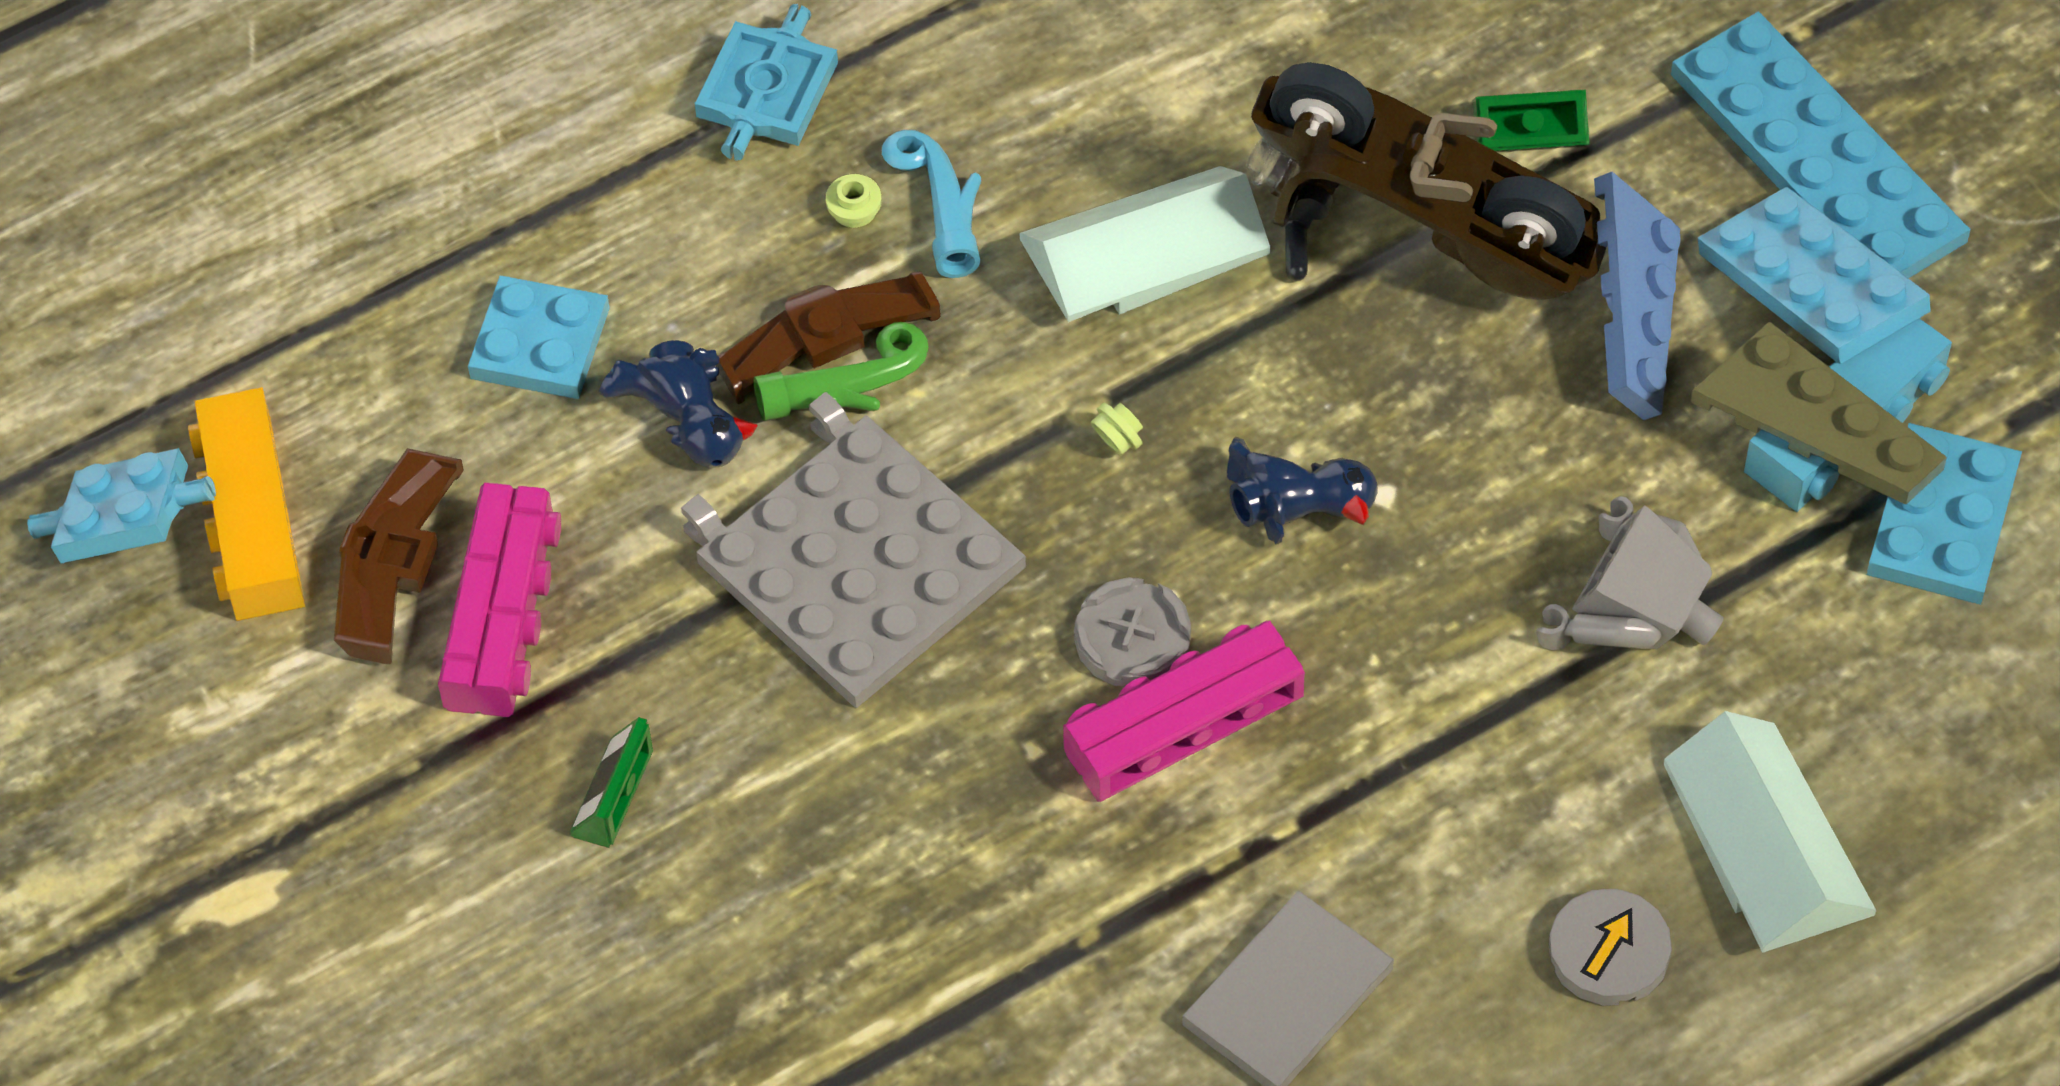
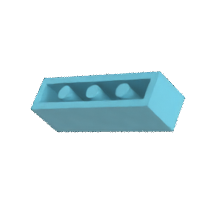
M1919 318L1846 362L1838 364L1835 361L1829 367L1903 423L1910 414L1913 403L1924 393L1928 396L1933 395L1947 379L1950 368L1946 365L1952 342ZM1761 429L1749 441L1744 473L1796 512L1813 497L1816 500H1820L1830 492L1839 477L1838 465L1817 455H1811L1810 458H1806L1788 449L1789 442Z

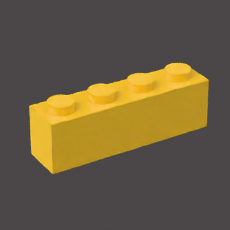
M263 387L195 400L198 423L188 425L195 459L204 457L206 470L196 472L197 479H202L206 476L211 477L216 489L215 499L213 501H204L202 504L203 506L213 504L215 517L204 519L211 553L221 551L223 565L213 567L219 601L230 599L236 621L305 607L273 427Z

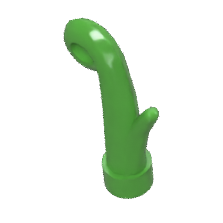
M894 322L884 327L878 333L876 344L882 356L881 359L783 375L779 371L755 376L753 379L754 392L760 416L763 421L790 416L791 411L809 408V404L824 392L832 396L841 407L877 411L880 408V401L875 397L860 393L893 383L916 371L926 359L929 349L928 340L923 331L915 325L906 322ZM901 341L907 343L909 347L903 351L897 349L892 344Z

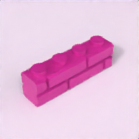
M485 482L480 486L438 681L443 708H446L448 711L471 714L480 711L483 715L510 717L514 712L516 697L527 696L531 664L530 661H524L527 645L537 646L541 631V613L535 610L538 595H548L551 582V562L545 561L547 547H557L561 534V513L553 512L550 493L545 488L518 486L516 489L511 485Z
M1270 620L1253 628L1249 625H1240L1228 632L1223 637L1220 645L1202 654L1199 651H1190L1183 654L1174 661L1170 670L1152 680H1149L1148 677L1137 678L1121 690L1119 697L1101 706H1098L1096 703H1090L1077 709L1070 716L1068 723L1063 725L1066 756L1079 775H1082L1085 784L1097 802H1102L1304 697L1305 672L1303 666L1291 649L1285 646L1283 638Z

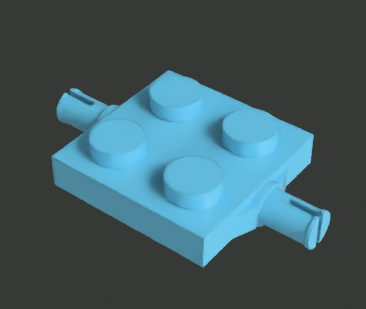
M792 4L781 28H758L735 21L695 102L696 117L731 128L725 143L721 147L722 153L729 159L732 158L733 154L734 160L743 159L744 152L754 135L765 136L799 146L838 64L837 49L812 43L801 35L808 20L811 18V12L805 6L801 5L799 10L798 4Z
M179 448L159 453L147 452L132 459L104 465L93 464L82 470L75 471L66 502L58 510L29 515L30 519L27 520L28 530L34 539L55 534L51 548L60 563L166 541L171 522L178 512L186 505L213 501L215 499L214 496H216L215 485L209 476L184 482L188 463Z

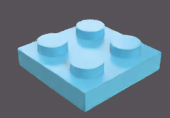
M499 276L468 364L470 379L579 399L610 309L608 295Z

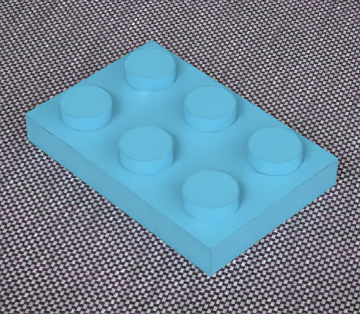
M1909 423L1908 428L1947 457L1945 468L1906 505L1891 497L1887 498L1866 575L1981 605L2022 451Z

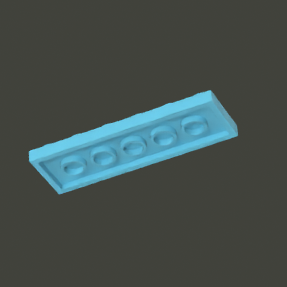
M1759 11L1672 62L1671 76L1780 190L1785 187L1791 189L1907 278L1912 277L1968 242L1971 229Z

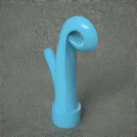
M901 130L893 133L882 145L884 160L893 168L901 171H912L925 165L928 170L936 237L932 243V250L938 273L948 278H960L973 273L980 265L976 238L972 234V214L975 197L981 184V176L976 172L971 174L962 190H960L952 164L947 154L936 141L916 130ZM903 151H910V152H914V153L908 154V153H903Z

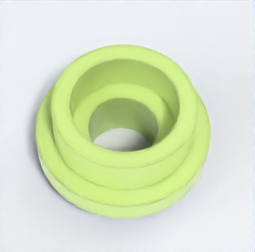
M849 174L836 179L831 183L826 192V206L829 213L841 225L851 228L862 227L870 223L880 210L882 203L881 191L877 183L871 178L860 174ZM859 196L857 199H849L848 197Z
M1103 402L1097 408L1099 415L1090 424L1103 441L1117 454L1122 456L1130 447L1137 450L1143 444L1137 434L1143 426L1123 404L1119 403L1112 408Z

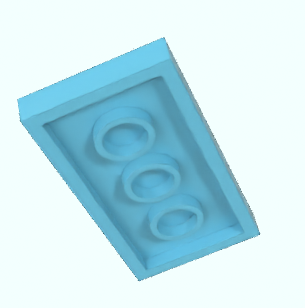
M1788 187L1781 189L1698 237L1699 254L1838 364L1846 362L1931 312L1930 296L1926 291Z

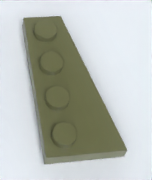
M1768 322L1692 391L1691 403L1708 411L1714 406L1736 417L1735 424L1756 434L1759 429L1771 433L1789 442L1788 449L1806 458H1810L1811 455H1817L1838 465V473L1905 505L1945 468L1947 457L1771 322Z

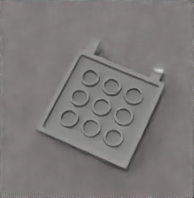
M824 392L809 404V411L817 417L810 423L811 430L821 439L830 443L825 449L728 527L722 524L712 506L699 494L683 505L681 512L689 520L683 525L684 532L695 542L703 546L696 552L698 564L853 707L858 708L1025 569L1026 556L871 418L865 415L853 425L840 404L827 392Z

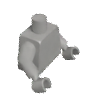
M1622 496L1614 498L1610 502L1611 516L1606 513L1599 515V532L1603 538L1611 542L1572 608L1578 614L1574 619H1570L1567 611L1562 606L1557 604L1547 606L1542 611L1544 623L1558 625V627L1554 629L1537 628L1536 633L1540 645L1548 650H1559L1568 645L1571 637H1573L1576 643L1657 650L1677 635L1680 630L1700 644H1707L1721 626L1724 617L1698 599L1712 576V570L1710 565L1701 558V554L1686 525L1678 520L1655 514L1645 505L1636 513H1633V504L1629 499Z

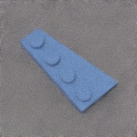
M1609 172L1594 178L1595 197L1601 200L1605 199L1606 219L1597 222L1598 244L1604 247L1608 246L1610 272L1601 275L1602 296L1606 298L1607 304L1613 313V322L1604 325L1608 391L1642 420H1646L1662 414L1664 388L1667 381L1666 368L1669 340L1671 338L1673 298L1676 290L1675 278L1678 248L1680 246V228L1615 173Z

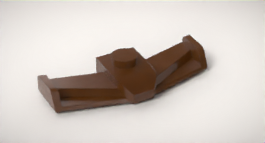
M921 271L910 273L907 277L836 290L829 285H817L788 297L783 312L725 353L723 352L718 355L719 364L716 367H719V373L736 403L741 404L745 401V395L754 390L753 379L755 376L779 372L803 354L806 355L811 366L815 369L864 348L862 330L887 326L894 322H907L923 318H929L931 322L938 320L941 317L940 304Z
M407 448L355 522L348 525L339 547L341 566L334 641L349 656L382 664L392 663L397 590L400 588L418 593L422 590L437 550L438 542L435 532L420 530V528L452 483L459 479L464 469L461 459Z

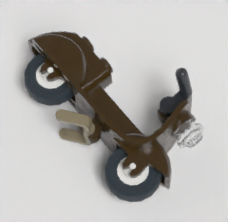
M1312 62L1295 64L1283 71L1280 76H1270L1263 82L1251 113V118L1263 138L1257 142L1251 152L1246 168L1253 171L1251 183L1257 186H1261L1263 183L1270 186V193L1278 197L1274 224L1281 227L1285 226L1286 274L1289 279L1301 281L1306 277L1308 272L1307 230L1313 220H1322L1328 216L1333 203L1332 195L1340 184L1374 198L1433 229L1432 242L1435 248L1465 264L1479 280L1508 295L1535 300L1558 298L1572 292L1577 285L1595 277L1598 273L1606 252V247L1598 244V232L1596 230L1597 222L1600 221L1599 209L1586 199L1466 136L1493 137L1497 129V125L1493 120L1440 113L1432 118L1391 96L1364 87L1360 81L1347 72L1326 64Z

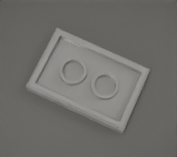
M1298 890L1185 1012L1182 1025L1263 1086H1288L1393 970L1394 959Z

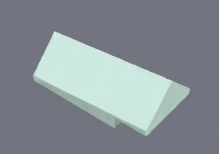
M1222 166L1020 233V241L1068 322L1110 305H1114L1120 315L1270 254V245L1246 173Z
M1724 711L1664 759L1665 769L1734 912H1743L1762 953L1875 916L1876 909L1775 723Z

